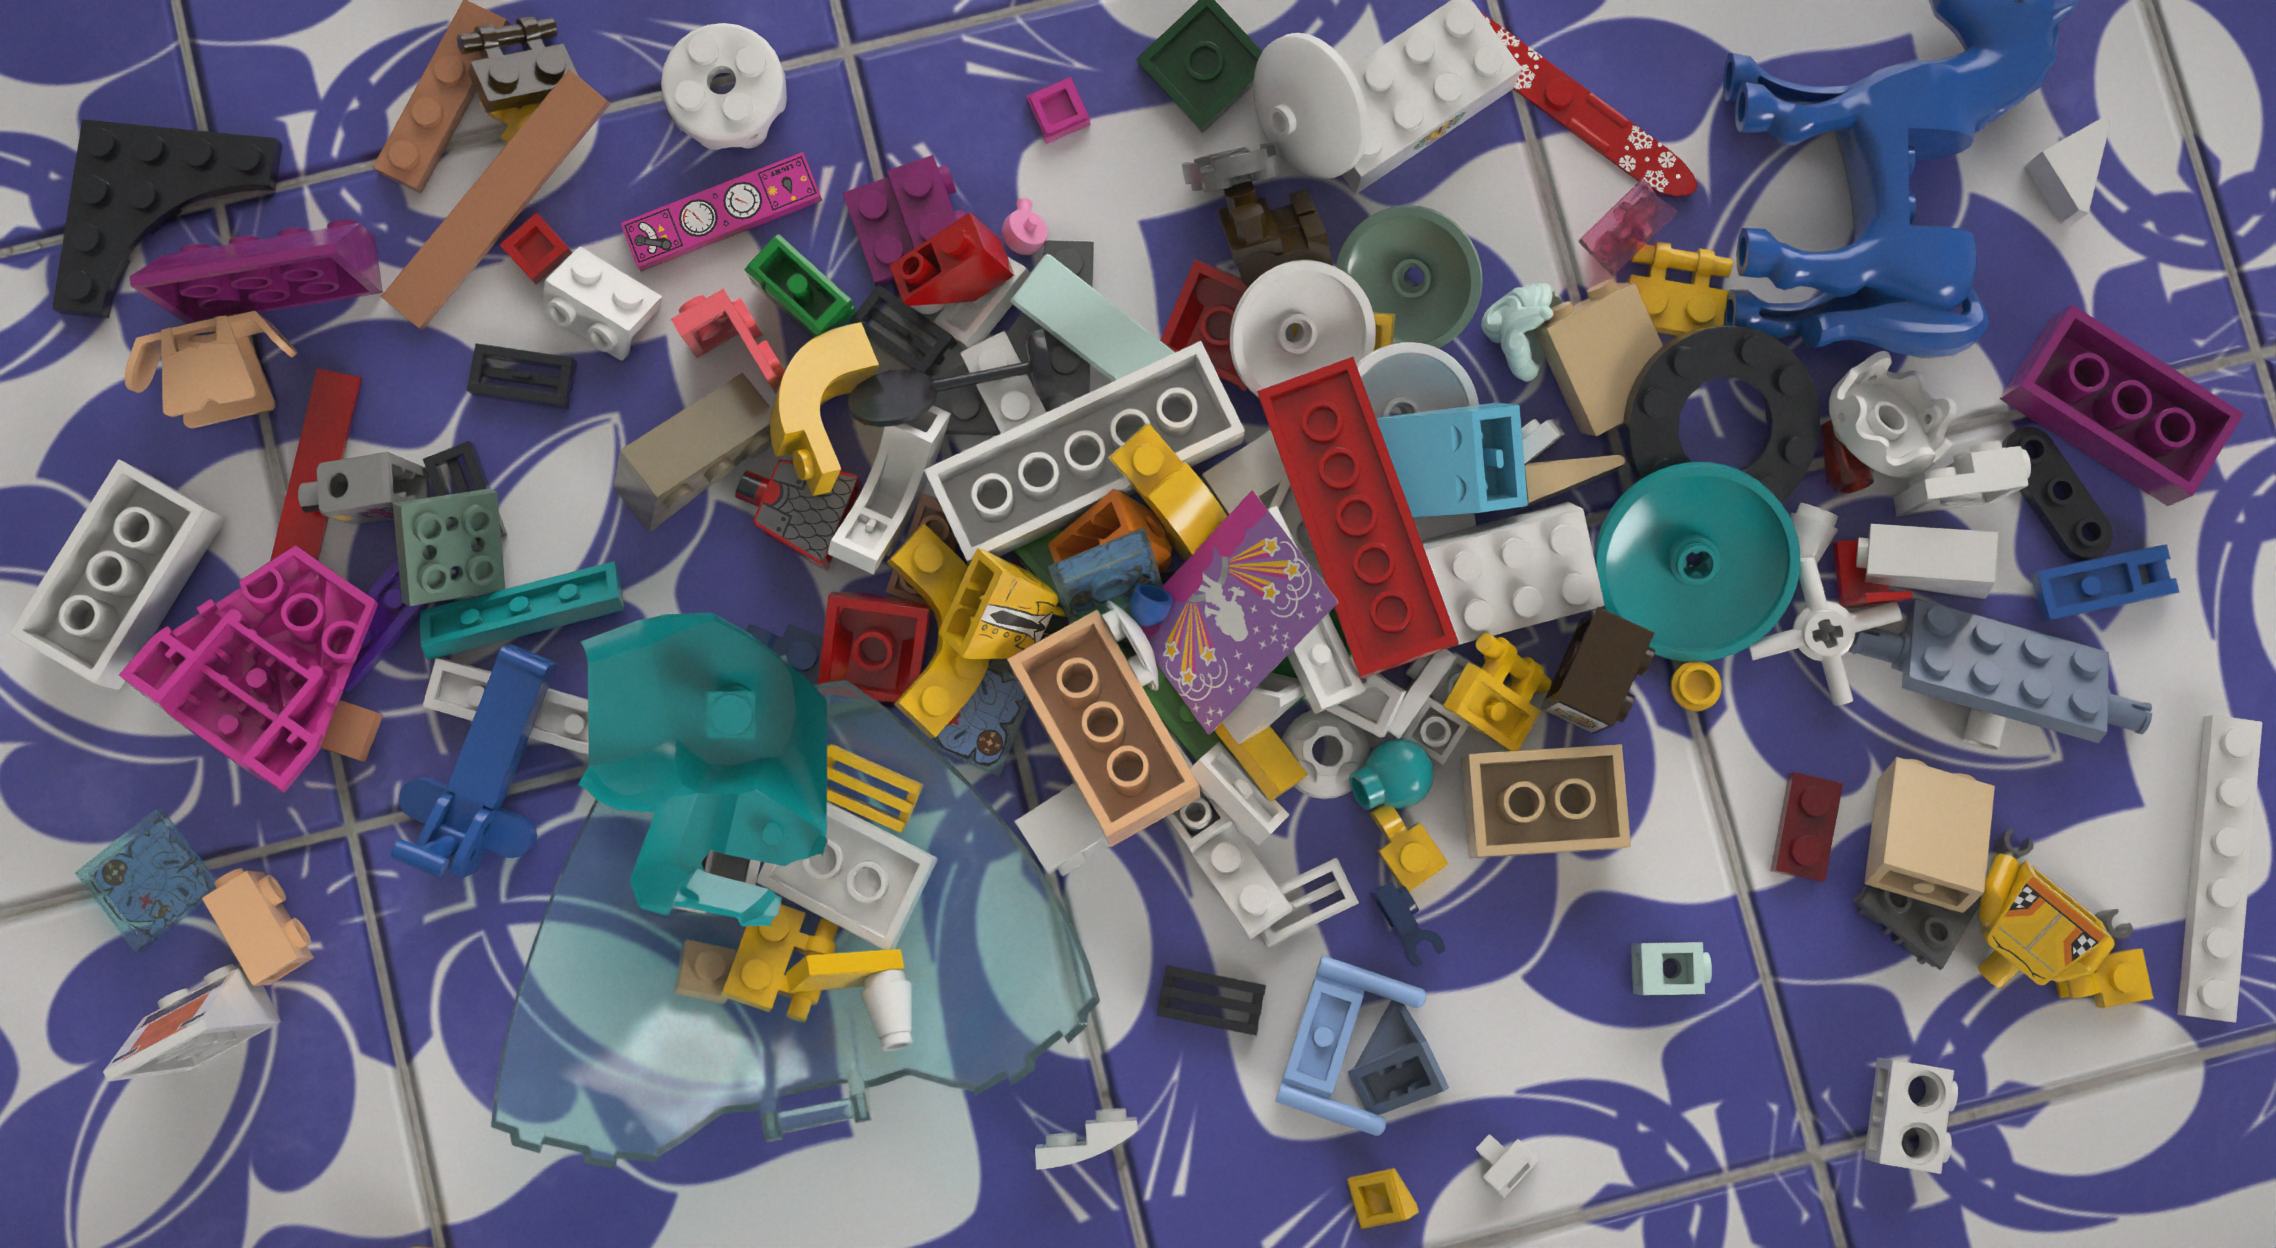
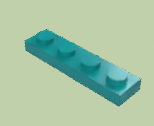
M615 561L421 610V648L427 659L431 660L624 610L621 574Z

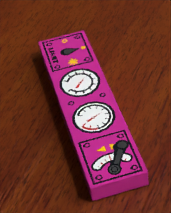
M801 152L620 224L636 265L642 272L823 200L805 155Z

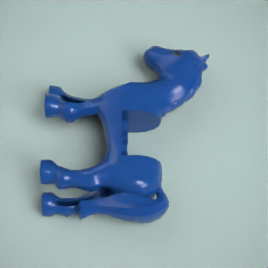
M1929 0L1934 16L1955 34L1965 51L1945 59L1933 61L1909 60L1879 69L1848 86L1813 87L1783 81L1767 73L1751 56L1729 53L1724 67L1723 94L1725 101L1736 102L1735 121L1738 132H1767L1782 146L1796 145L1808 138L1834 131L1836 133L1851 198L1854 239L1852 245L1833 251L1811 252L1779 242L1766 229L1742 228L1736 250V267L1739 276L1752 278L1767 277L1776 288L1782 290L1803 286L1825 293L1799 303H1768L1758 298L1748 289H1730L1727 295L1724 325L1752 328L1776 339L1785 336L1801 335L1808 349L1823 347L1834 341L1851 339L1918 358L1953 356L1976 343L1986 333L1989 327V320L1985 308L1972 287L1977 265L1975 236L1971 232L1959 228L1910 225L1916 213V198L1914 194H1909V176L1914 170L1915 161L1944 158L1970 148L1976 132L1984 129L1987 123L1995 121L2041 87L2046 73L2055 65L2057 59L2058 23L2067 18L2076 9L2080 0ZM1961 304V314L1952 311Z

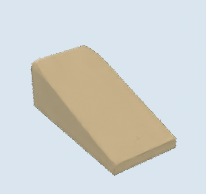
M1613 455L1526 463L1524 466L1528 506L1521 507V509L1615 473L1625 464L1624 457Z

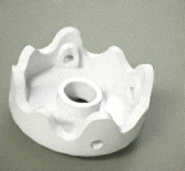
M718 23L691 31L678 41L670 51L663 66L661 88L663 100L669 114L681 132H685L706 148L712 150L728 147L751 149L759 146L767 138L768 129L774 119L786 107L785 73L776 52L764 38L753 30L740 25ZM720 73H729L736 77L734 88L726 94H716L710 90L711 80Z
M1880 351L1854 368H1851L1832 389L1829 398V414L1834 434L1855 457L1875 471L1892 477H1915L1927 471L1952 446V442L1944 438L1949 424L1955 417L1956 403L1950 397L1932 398L1927 393L1924 386V378L1918 371H1908L1905 373L1889 372L1888 368L1892 364L1890 354L1887 351ZM1881 419H1883L1889 425V427L1886 426Z

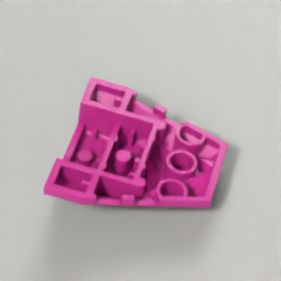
M296 545L239 581L241 588L217 603L210 599L197 607L199 614L173 631L167 626L154 634L119 674L125 682L159 706L176 722L257 779H262L283 793L286 792L319 752L325 733L378 606L376 600Z

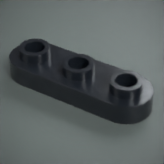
M2024 427L2008 435L2002 442V448L2021 446L2024 449L2025 444L2028 443L2033 445L2037 451L2036 458H2030L2031 473L2027 479L2028 486L2019 491L2059 549L2067 557L2078 561L2089 560L2103 554L2112 541L2111 525L2049 435L2035 427ZM2054 484L2063 487L2065 491L2064 500L2055 497L2053 493ZM2083 525L2089 526L2093 530L2094 538L2092 541H2088L2083 537Z

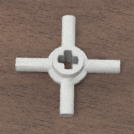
M1815 556L1801 558L1799 580L1806 607L1796 616L1793 629L1762 637L1749 646L1748 650L1753 661L1799 648L1809 658L1822 662L1833 705L1847 704L1853 701L1842 655L1851 647L1855 633L1901 621V611L1897 601L1854 613H1849L1837 603L1826 601ZM1822 620L1835 626V631L1828 632L1830 639L1825 642L1817 636H1813L1814 630H1820L1818 622Z

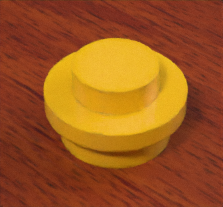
M1688 662L1674 672L1671 678L1670 689L1674 700L1682 708L1689 711H1702L1710 708L1717 702L1721 694L1722 683L1717 671L1705 662Z

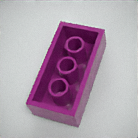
M2070 305L2049 320L2000 397L2002 401L2166 506L2173 505L2195 494L2244 415L2238 409L2074 305Z

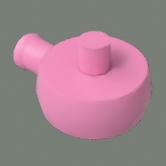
M1021 198L1016 202L1017 210L1006 217L1001 234L1005 244L1011 250L1021 255H1032L1044 246L1048 231L1044 221L1032 212V201L1028 198Z

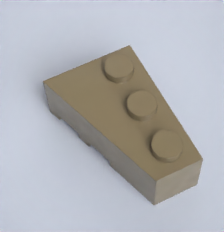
M742 372L622 448L619 452L614 489L650 533L712 484L726 477L734 467L747 457H757L772 445L770 438L771 407Z

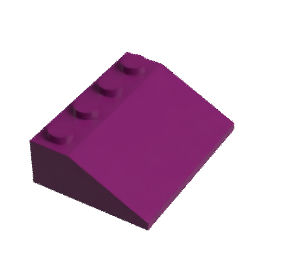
M354 220L332 221L327 224L326 229L308 231L305 228H287L279 231L277 237L259 239L256 236H238L231 238L228 245L215 247L206 244H189L182 246L179 253L160 256L130 276L132 288L186 324L224 315L229 317L251 311L263 313L383 293L375 236L361 223H357Z

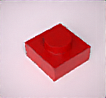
M537 212L499 244L535 285L573 253Z

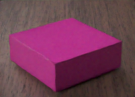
M1071 77L1026 96L1027 103L1046 144L1091 125L1089 115Z

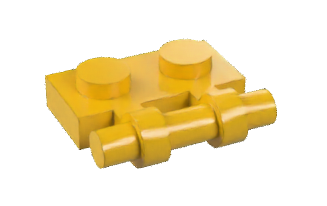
M1655 241L1653 245L1634 244L1631 262L1649 265L1648 275L1644 277L1631 274L1627 279V283H1635L1657 333L1680 336L1691 330L1723 325L1728 290L1710 288L1709 281L1711 275L1729 278L1733 266L1732 258L1715 256L1714 250L1699 248L1697 253L1672 249L1671 243ZM1667 268L1692 272L1691 284L1665 280Z
M1484 633L1477 639L1476 649L1484 654L1485 664L1480 668L1467 663L1443 707L1503 749L1518 751L1541 712L1529 702L1535 692L1538 694L1546 693L1550 689L1552 681L1544 674V669L1540 664L1530 657L1522 658L1519 656L1516 647L1505 638H1495L1489 633ZM1508 673L1511 674L1512 679L1509 688L1503 684Z
M780 904L778 915L771 921L770 926H746L721 996L770 1013L777 994L791 998L786 1016L799 1022H806L811 1005L818 1003L822 990L789 992L787 976L784 975L792 951L807 956L835 954L837 944L834 943V939L839 926L827 919L821 918L814 936L801 933L799 931L806 913Z

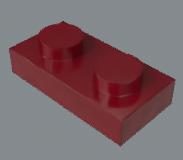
M1796 772L1788 774L1771 872L1825 882L1843 783Z

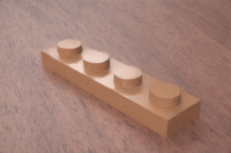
M468 0L462 1L372 167L378 174L420 194L422 193L476 93L474 84L468 74L471 61L481 60L482 58L479 51L461 54L457 44V36L474 32V28L481 25L492 24L494 28L509 26L510 23L506 18Z

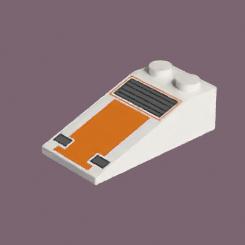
M233 964L226 965L204 977L207 985L189 993L187 988L181 989L160 999L157 1002L160 1009L141 1020L103 1073L109 1082L189 1071L277 1025L281 1021L264 986H253L243 968L235 969Z

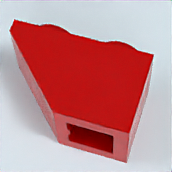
M971 212L890 264L902 301L907 306L975 302L1015 276L1001 239Z

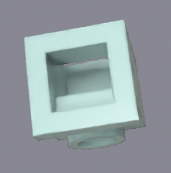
M1703 942L1631 943L1633 994H1705V983H1710L1712 977V964L1709 953L1703 952ZM1668 958L1674 960L1677 965V972L1671 978H1667L1663 974V962Z

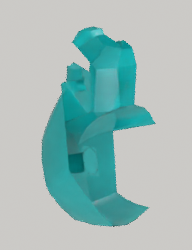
M714 613L660 615L638 620L581 641L588 661L589 766L578 785L585 788L597 801L617 810L655 812L630 878L639 908L668 916L673 907L680 906L736 917L741 926H770L771 921L778 915L782 897L777 896L772 890L706 873L701 862L710 850L786 866L796 860L808 859L818 854L823 856L827 844V699L806 677L752 634Z

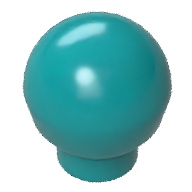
M1391 739L1383 742L1370 753L1365 762V767L1350 773L1349 782L1357 802L1363 809L1369 810L1380 804L1400 809L1414 806L1427 796L1433 784L1434 768L1429 755L1421 746L1406 739Z

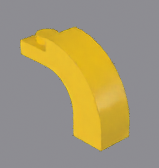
M861 322L831 329L805 344L787 366L773 401L770 414V438L775 456L780 457L793 454L796 474L800 480H806L812 497L831 492L841 471L821 420L820 406L831 398L851 393L859 383L875 375L879 366Z
M1145 424L1108 457L1157 515L1165 527L1164 531L1169 544L1185 562L1227 518L1218 501L1187 462H1182L1150 424Z

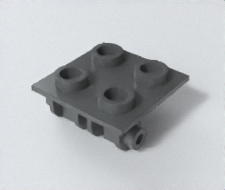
M1866 886L1863 887L1855 895L1852 902L1858 906L1857 912L1860 915H1866L1877 925L1883 923L1881 932L1884 935L1894 932L1893 942L1897 945L1901 944L1916 956L1917 962L1921 965L1927 962L1931 967L1942 970L1980 906L1981 896L1964 913L1870 886L1869 889Z

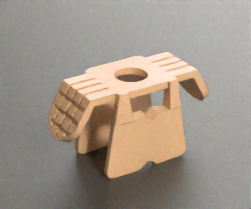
M256 311L229 317L226 315L218 316L213 319L173 328L170 327L162 329L158 333L136 337L125 369V385L130 391L143 392L151 383L161 357L163 412L169 417L183 415L185 426L193 429L271 411L275 408L274 397L249 335L265 332L291 358L298 352L269 320ZM205 332H216L208 335H196Z

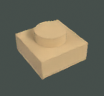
M687 939L681 948L674 994L724 1004L728 998L721 996L735 958L736 950Z

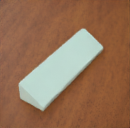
M1046 254L1034 267L1010 301V303L1112 382L1175 353L1049 254Z

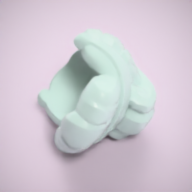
M1548 283L1516 287L1488 308L1481 322L1485 335L1492 342L1501 343L1502 351L1506 355L1508 366L1513 375L1526 382L1533 380L1541 372L1546 361L1533 329L1538 328L1544 321L1552 318L1553 311L1551 308L1564 303Z

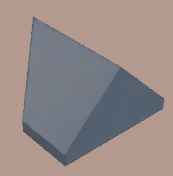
M1391 1000L1356 1065L1348 1071L1366 1111L1377 1115L1449 1089L1426 1038L1405 1004Z

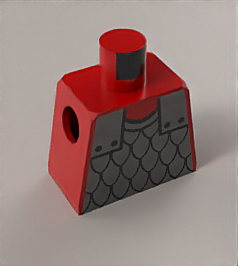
M780 459L776 464L771 479L746 470L738 483L735 498L758 507L753 525L760 532L817 567L828 571L834 557L828 554L830 541L854 506L863 484L857 475L840 471L831 492L812 497L806 480H800L797 476L793 461Z

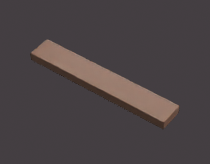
M569 69L381 297L416 327L424 330L611 103Z

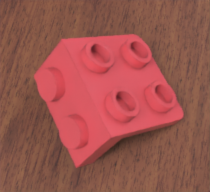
M723 288L708 298H705L703 295L692 298L679 308L680 314L673 317L671 321L696 358L739 334L775 394L777 393L785 370L767 340L757 345L755 340L763 334L741 297L731 302Z

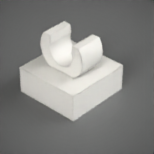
M1489 1134L1476 1148L1479 1155L1492 1166L1483 1178L1503 1198L1514 1189L1538 1162L1534 1153L1519 1139L1506 1150Z

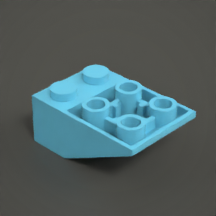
M1496 402L1376 418L1413 518L1481 513L1528 506L1519 405Z

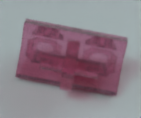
M1642 178L1578 242L1599 264L1614 276L1678 212L1659 198L1651 186Z

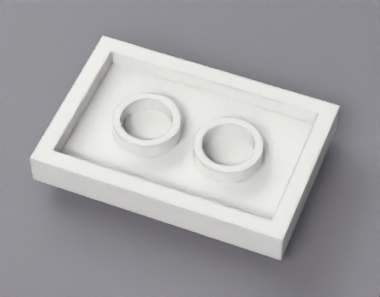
M827 801V844L823 856L818 854L808 859L796 860L786 866L765 862L756 882L884 950L895 949L938 858Z

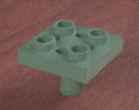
M483 489L393 503L402 603L415 606L505 589L497 491ZM479 537L481 541L480 547L472 550L471 545H477V540L474 538ZM457 566L459 574L456 578L451 579V575L456 573L452 567Z

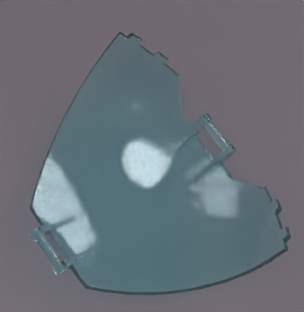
M786 655L779 656L788 663ZM847 680L817 684L814 686L827 699V746L830 744L836 745L924 784L906 829L902 833L834 804L938 858L895 949H901L905 968L902 971L905 973V979L912 983L911 1036L913 1044L896 1051L882 1050L881 1042L878 1039L861 996L865 986L822 990L818 1003L811 1005L806 1022H799L786 1016L791 998L777 994L770 1013L729 998L724 1004L674 994L681 948L687 939L735 949L737 952L746 926H741L736 917L710 912L700 914L673 908L670 914L666 916L639 908L630 878L655 812L617 810L595 799L551 894L520 981L500 1060L491 1127L509 1133L511 1143L516 1147L540 1153L544 1144L581 1152L585 1164L615 1168L618 1158L658 1162L659 1156L683 1143L723 1113L760 1110L766 1142L783 1139V1133L854 1119L856 1124L872 1120L869 1087L882 1085L907 1075L949 1087L973 1091L974 1096L1007 1077L1011 1085H1014L1034 1071L1035 1058L1063 1036L1069 1044L1088 1026V1013L1100 1002L1089 961L1074 926L1056 893L1022 842L987 800L917 732ZM836 760L835 769L906 800L909 792ZM828 780V786L899 817L900 810L835 781ZM760 862L758 875L765 862ZM756 882V886L766 888ZM775 893L777 896L782 897V905L806 913L799 932L814 936L819 920L825 918ZM840 926L834 939V943L837 944L835 953L884 950ZM792 951L784 975L807 955ZM848 1083L850 1098L782 1112L781 1096Z

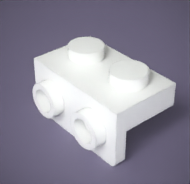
M579 246L545 280L541 310L557 325L570 329L591 342L598 350L607 352L622 361L629 355L632 337L660 309L662 296Z

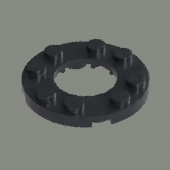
M1734 325L1712 326L1691 330L1672 339L1661 347L1644 365L1630 390L1626 402L1623 426H1627L1629 455L1626 456L1637 481L1666 467L1691 463L1690 459L1683 452L1678 435L1680 413L1688 397L1703 383L1719 377H1736L1751 384L1764 399L1766 406L1765 416L1768 423L1767 437L1763 441L1764 444L1759 454L1748 465L1739 470L1760 481L1782 503L1805 476L1813 460L1819 439L1820 408L1813 381L1803 363L1793 351L1778 339L1747 327Z

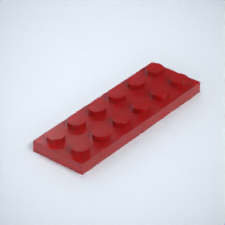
M1354 357L1257 391L1325 583L1339 602L1334 608L1360 679L1458 645L1459 641Z

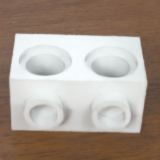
M1877 1057L1864 1159L1880 1164L1941 1174L1942 1163L1948 1161L1952 1146L1951 1135L1946 1131L1949 1111L1954 1110L1958 1098V1086L1956 1081H1953L1954 1070ZM1919 1076L1925 1083L1926 1093L1919 1103L1914 1104L1909 1097L1908 1088L1911 1081ZM1914 1128L1919 1135V1146L1914 1153L1907 1155L1902 1148V1137L1907 1130Z

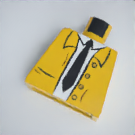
M977 548L938 634L963 658L1008 659L1039 642L1043 634L1052 635L1063 629L1066 617L1064 610L1056 606L1058 594L1040 578L992 553Z

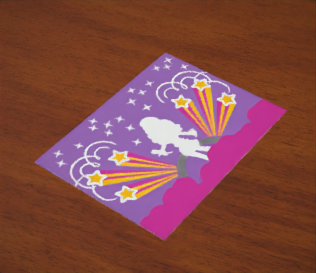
M1252 490L1162 586L1174 599L1166 619L1160 624L1148 627L1138 625L1153 649L1157 665L1206 733L1210 735L1339 602Z

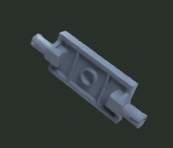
M1917 598L1914 599L1908 608L1907 624L1904 631H1901L1899 634L1878 628L1855 633L1853 645L1849 648V653H1857L1892 663V669L1903 672L1901 687L1903 689L2095 743H2099L2107 734V724L2132 730L2138 734H2144L2152 719V713H2150L2152 710L2151 703L2139 702L2110 693L2108 688L2109 652Z

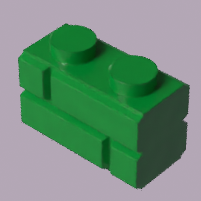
M779 234L774 236L744 269L751 283L800 328L806 329L808 335L812 338L831 329L846 326L856 313L852 300Z

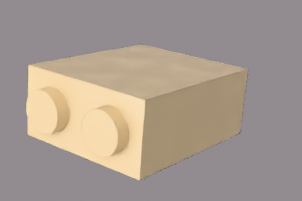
M1614 278L1603 281L1588 289L1587 294L1589 298L1574 306L1571 301H1567L1551 308L1553 311L1552 318L1544 321L1538 328L1533 329L1580 433L1598 436L1623 423L1626 402L1638 374L1649 359L1663 347L1635 283H1616Z
M1896 757L1877 781L1864 884L1964 913L1985 890L1995 786L1976 781L1974 777L1967 774H1953L1929 767L1924 762L1916 759Z

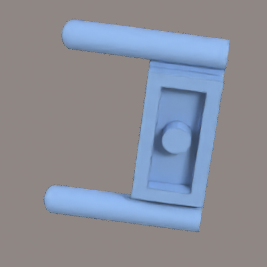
M1322 955L1275 1102L1379 1136L1386 1128L1384 1117L1330 1099L1360 1010L1364 991L1414 1008H1420L1424 1005L1426 992L1422 988Z

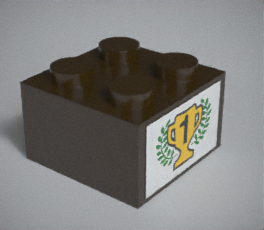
M1600 607L1591 611L1579 620L1540 710L1592 734L1613 727L1616 721L1623 723L1635 699V695L1629 693L1630 687L1637 675L1641 677L1645 675L1655 655V649L1649 647L1654 632Z

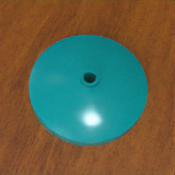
M1691 462L1669 466L1635 483L1617 500L1607 514L1597 537L1594 553L1606 610L1654 632L1649 647L1655 649V655L1684 662H1702L1724 658L1748 648L1766 635L1783 616L1793 598L1798 583L1801 563L1799 541L1794 524L1788 512L1774 494L1749 474L1733 467L1711 462ZM1691 552L1700 553L1699 558L1694 562L1688 563L1685 559Z

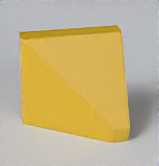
M1395 1168L1349 1177L1347 1179L1361 1229L1405 1221L1419 1213L1415 1200Z

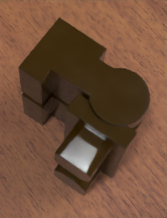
M1252 181L1238 183L1230 188L1223 189L1227 207L1217 210L1219 221L1234 264L1237 265L1241 279L1248 288L1262 274L1287 262L1313 260L1333 266L1327 233L1308 188L1289 193L1291 204L1269 210L1265 197L1257 199Z

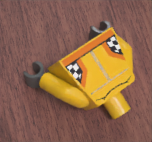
M2010 828L1999 834L1994 843L1995 851L1998 855L1994 857L1986 875L1985 890L1981 895L1978 918L1982 924L1980 929L1983 938L1995 950L1978 966V971L1999 989L2019 970L2040 986L2047 984L2051 980L2063 982L2093 974L2114 948V939L2127 938L2132 934L2133 926L2131 923L2120 924L2114 930L2112 919L2118 914V909L2099 911L2094 916L2027 860L2021 865L2019 864L2017 859L2027 855L2033 849L2034 843L2030 837L2021 842L2019 850H2015L2009 841L2014 829Z

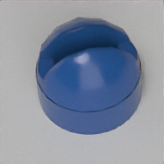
M1140 583L1135 586L1130 599V613L1133 619L1140 625L1146 627L1162 623L1168 616L1174 599L1169 592L1161 587Z

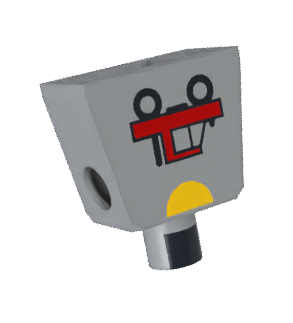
M382 452L320 463L317 467V481L302 483L299 486L298 498L300 506L305 513L320 511L322 515L348 524L394 521L393 503L430 498L429 477L425 467L390 452Z

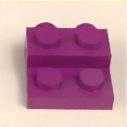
M934 155L887 170L889 177L843 192L876 287L878 284L882 286L895 281L890 264L965 215L963 209L954 212L948 195L957 191L947 164L938 167Z

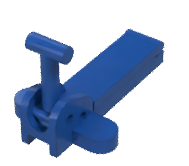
M513 644L506 645V647L503 646L500 649L448 785L433 778L421 777L409 781L401 789L399 794L401 809L406 815L425 823L415 844L399 838L392 848L391 858L438 878H441L446 869L449 868L452 876L463 879L477 872L485 849L508 858L520 857L533 849L538 835L532 821L503 808L502 805L558 663Z

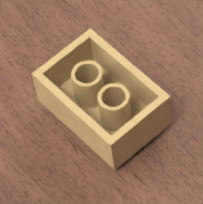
M1622 744L1468 754L1461 758L1469 859L1613 850L1631 847Z

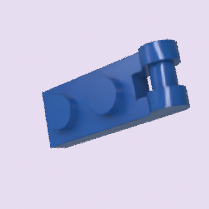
M2167 544L2050 568L2030 574L2042 622L2180 593L2177 579L2170 578L2166 560L2171 559ZM2138 566L2146 567L2150 583L2142 584Z

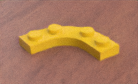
M923 524L918 527L887 563L931 606L935 614L938 630H940L968 566L929 527ZM938 635L937 650L929 665L894 705L930 739L935 738L975 693L985 675L990 659L963 658Z

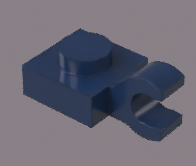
M788 624L783 637L759 627L748 625L746 632L752 634L817 688L823 643L822 636Z
M1390 881L1370 892L1395 936H1398L1404 947L1405 957L1414 967L1422 965L1421 959L1416 954V946L1422 940L1429 941L1437 954L1445 951L1444 942L1437 933L1430 930H1422L1418 927V923L1413 915L1419 912V908L1404 885L1397 889L1393 882Z

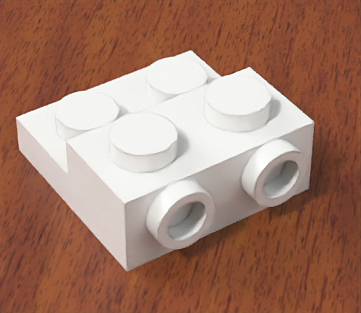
M1989 441L1970 446L1971 452L1953 456L1954 463L1949 466L1927 471L1924 473V478L1908 482L1909 488L1893 497L1896 516L1993 504L2028 486L2027 479L2031 473L2029 455L2021 446L2002 448L2001 441Z

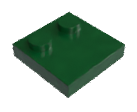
M1198 0L1136 58V61L1203 133L1253 86L1256 65L1263 51L1215 0Z

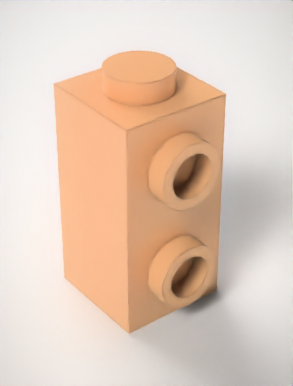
M238 868L217 879L214 882L216 890L202 898L253 986L271 985L314 958L307 946L311 943L309 933L297 918L291 919L282 904L286 900L285 893L272 875L268 874L266 876L264 872L258 871L244 872L242 868Z

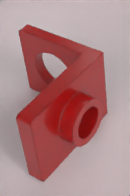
M1844 540L1833 543L1839 604L1842 607H1876L1897 601L1898 603L1913 598L1912 591L1890 592L1889 585L1865 582L1866 568L1856 567L1858 540Z

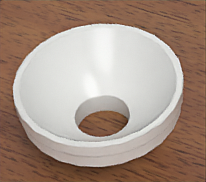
M1310 710L1301 714L1287 727L1281 739L1308 773L1294 787L1301 793L1318 799L1337 798L1352 790L1349 782L1350 773L1365 767V762L1370 755V744L1365 731L1327 710L1317 714ZM1330 736L1340 743L1342 757L1337 764L1323 766L1314 759L1312 747L1314 742L1320 737Z

